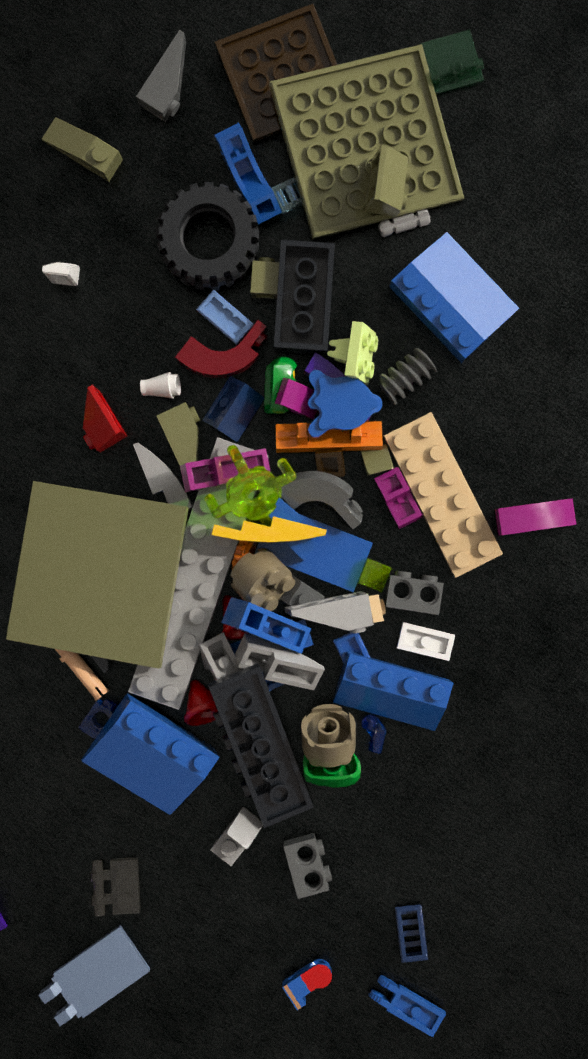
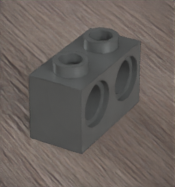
M396 570L395 576H388L385 607L439 615L444 583L437 582L438 577L422 574L420 580L411 578L410 572ZM400 582L405 583L408 587L407 594L402 598H398L394 594V587ZM426 586L431 587L434 591V597L428 602L423 601L420 597L421 590Z
M311 833L284 841L283 847L297 898L300 899L329 891L328 882L333 880L329 865L323 866L321 856L325 855L322 840H316L315 834ZM303 846H308L313 852L309 857L304 858L298 854V850ZM310 872H315L320 878L316 883H309L305 880V876Z

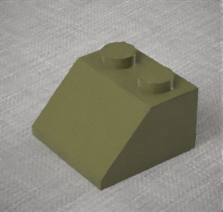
M382 144L372 158L365 212L396 217L401 210H405L407 204V194L404 193L405 183L408 184L410 180L411 167H407V156L388 145Z

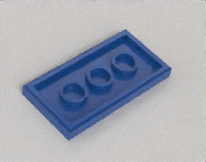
M301 515L304 518L302 524L327 530L325 536L312 538L318 545L304 561L286 542H259L257 549H269L285 566L351 592L355 590L373 544ZM269 516L266 526L271 527L272 520Z

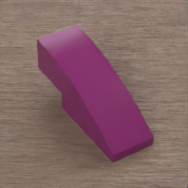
M266 448L189 462L180 466L185 493L271 475Z
M573 498L495 509L499 536L576 525Z

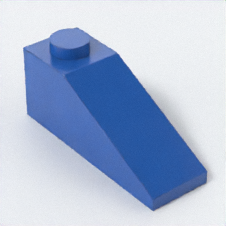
M233 597L229 601L221 622L301 654L311 628Z

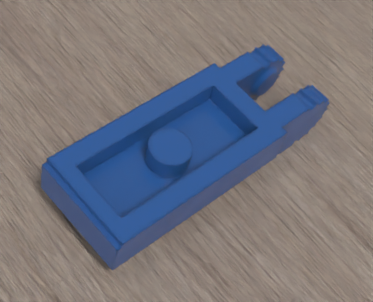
M380 975L377 980L378 983L394 994L389 1000L385 995L373 989L369 993V997L384 1006L388 1012L433 1037L446 1015L445 1010L400 984L397 985L394 981Z

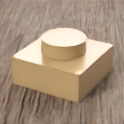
M379 594L369 595L373 623L384 621L383 615L386 613L383 599H379Z

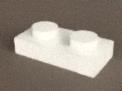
M402 622L396 648L449 661L455 635Z

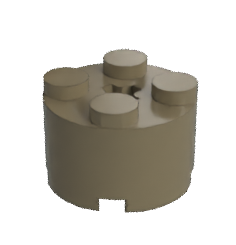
M260 548L257 549L258 553L252 555L249 552L236 563L231 572L233 583L230 582V585L244 601L273 611L277 608L280 601L279 598L283 593L290 591L294 587L295 580L292 578L291 571L269 549Z
M323 704L316 706L307 717L305 715L301 723L302 748L305 756L314 767L347 765L350 763L356 748V723L354 717L350 713L348 714L343 711L342 707L338 705Z

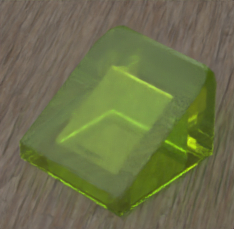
M367 558L357 583L382 592L391 567Z

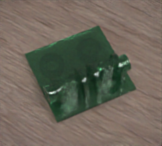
M470 30L419 44L423 46L430 78L436 94L484 81L481 70L484 69L482 58L478 59Z

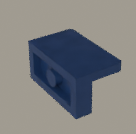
M230 376L202 421L237 442L262 404L264 397L246 383Z

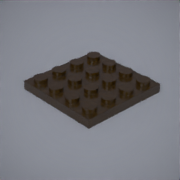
M314 4L215 41L216 49L253 143L282 132L269 86L270 81L337 65Z

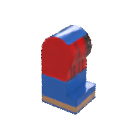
M316 959L282 981V988L296 1010L306 1005L305 996L316 988H324L330 984L332 979L330 964L326 960Z

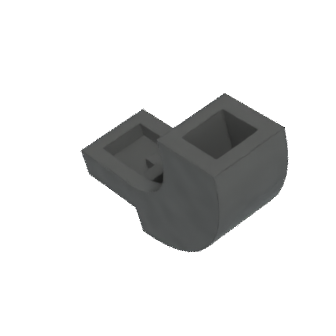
M305 471L285 478L277 486L276 491L292 509H296L305 502L321 501L332 506L352 529L362 522L363 511L355 500H349L352 497L353 488L337 476L320 471Z

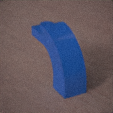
M237 123L215 134L226 166L243 200L248 201L251 205L252 213L256 215L258 224L282 213L273 190L256 163L240 124Z

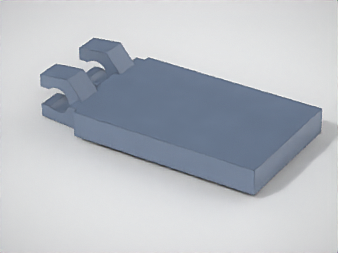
M119 925L55 970L54 976L51 978L53 982L41 990L39 997L46 1004L61 992L68 1003L59 1009L54 1016V1019L61 1026L75 1014L78 1018L81 1016L83 1018L150 972V967L122 926Z

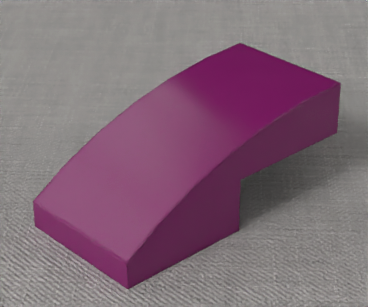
M283 378L275 404L290 409L291 412L314 420L317 410L310 409L308 406V401L313 395L314 390L289 378Z
M398 467L374 478L399 529L423 518L410 493V488Z

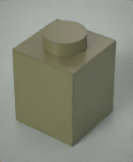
M261 257L259 261H253L251 298L277 299L279 262H274L275 259Z

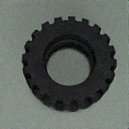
M205 182L204 187H198L197 183L189 185L190 190L184 192L183 189H180L176 192V198L174 200L169 199L166 202L165 212H160L158 218L159 227H156L159 252L170 272L175 278L181 279L183 284L187 286L194 285L196 289L203 291L205 288H211L212 291L220 290L219 287L226 285L228 288L234 285V281L237 278L241 280L247 275V269L252 268V263L255 261L256 254H258L259 230L256 215H253L252 207L248 201H244L242 195L236 190L233 192L229 191V187L220 184L219 187H214L213 182ZM204 215H216L224 218L231 225L234 235L230 249L221 257L212 260H202L193 257L184 245L183 237L187 226L196 218Z

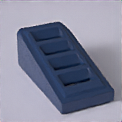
M421 904L395 907L401 962L428 960ZM417 913V919L402 920L401 918L403 914ZM418 924L419 926L418 930L403 931L404 925ZM420 935L419 941L404 942V937ZM421 946L420 952L406 953L405 951L407 947Z

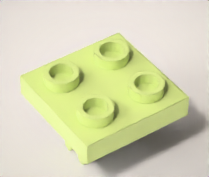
M352 321L350 338L330 340L329 345L336 347L335 351H328L327 355L335 358L337 362L346 364L345 376L358 379L365 385H368L369 378H372L374 374L372 356L373 352L377 351L378 337L365 323Z

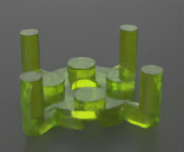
M230 445L227 448V453L239 474L231 478L226 484L227 502L219 505L213 494L206 495L204 501L214 518H220L233 512L239 518L245 517L249 520H259L261 525L271 527L272 520L269 514L277 507L276 502L278 498L281 499V487L293 482L296 479V473L285 458H281L277 462L279 469L283 473L278 477H275L272 472L266 470L263 466L249 469L237 446ZM260 490V493L256 498H248V495L252 491Z

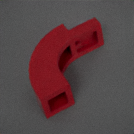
M257 320L244 339L236 347L227 351L208 349L191 336L175 358L190 371L204 377L227 378L240 374L259 359V354L253 348L257 347L259 349L268 336L265 334L267 326Z

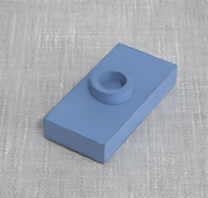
M215 290L196 309L198 313L236 345L254 326L250 320Z

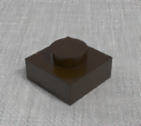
M342 448L316 450L317 471L326 472L337 477L345 476Z

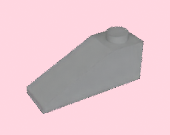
M362 591L285 607V613L291 616L347 630L350 633H361L366 631L365 627L374 625L369 595Z

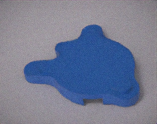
M313 370L309 375V381L314 388V393L308 401V406L310 409L319 411V416L308 427V432L313 438H318L325 432L333 429L341 431L357 429L372 414L378 413L382 408L381 398L373 394L358 379L349 377L332 378L326 376L320 370Z

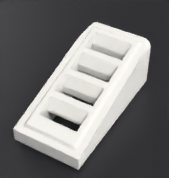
M56 262L42 267V272L53 284L78 285L80 271L78 265Z

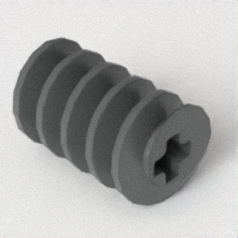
M419 348L413 350L414 357L409 354L404 357L406 364L398 361L396 363L397 370L393 367L388 368L389 377L383 373L379 375L381 382L379 385L394 405L397 404L396 395L403 399L406 398L405 388L413 392V382L421 386L423 385L422 375L427 379H431L429 370L432 369L437 372L430 358Z

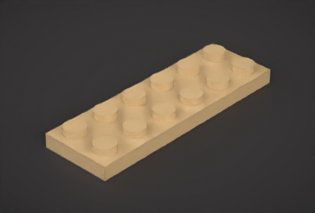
M432 412L383 436L454 578L503 554Z

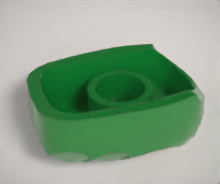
M280 356L266 366L264 383V411L266 413L282 414L290 410L275 404L283 378L296 381L295 368L297 364L289 357Z
M304 754V778L306 782L318 786L332 788L351 786L360 778V761L353 754L350 763L347 765L314 767L309 763Z

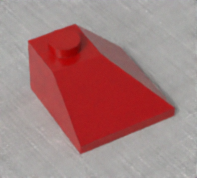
M91 385L87 390L83 429L86 435L83 438L91 450L95 448L101 453L127 437V434L102 393L95 386Z

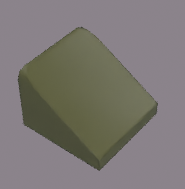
M386 444L383 445L382 450H361L367 476L394 469Z

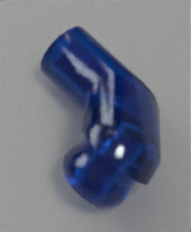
M369 714L363 717L361 721L363 729H366L371 736L368 750L381 754L386 728L378 717Z

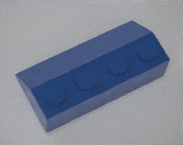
M347 651L333 703L435 731L447 708L453 682L449 679Z

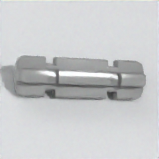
M421 210L415 215L411 213L393 218L391 222L389 220L382 221L378 226L382 237L392 235L393 232L397 234L415 229L417 225L422 227L430 223V216L427 210Z

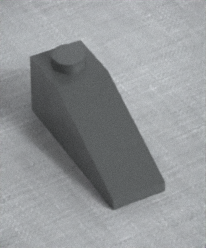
M181 30L178 31L136 96L139 106L164 122L167 121L169 116L173 117L180 106L179 101L186 48L185 35Z

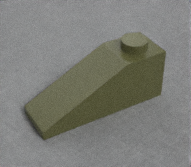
M56 117L42 138V141L108 182L123 161L120 152L98 137Z
M185 402L157 415L179 465L198 461L199 428L196 422H199L200 418L194 406L189 408Z

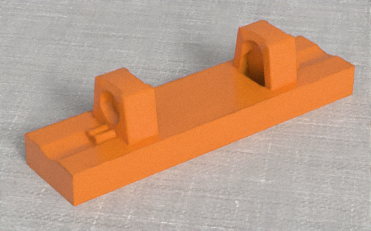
M382 421L365 422L359 428L349 431L329 430L318 438L311 437L308 432V427L311 423L276 424V453L316 452V450L342 448L343 451L382 450L383 447Z

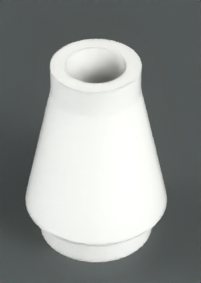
M168 372L147 380H141L140 390L142 396L174 398L176 395H180L181 383L179 375Z

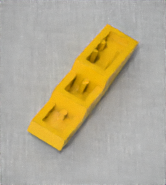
M273 516L271 527L244 520L242 529L239 531L214 524L212 536L247 542L276 543L323 537L326 535L327 530Z

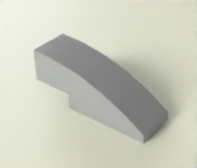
M133 444L152 494L158 495L164 492L168 504L189 507L188 511L191 510L193 504L187 492L185 493L183 485L170 468L141 444Z
M247 633L244 634L235 653L239 668L245 669L258 663L265 680L310 690L315 689L325 670L324 666L301 653Z

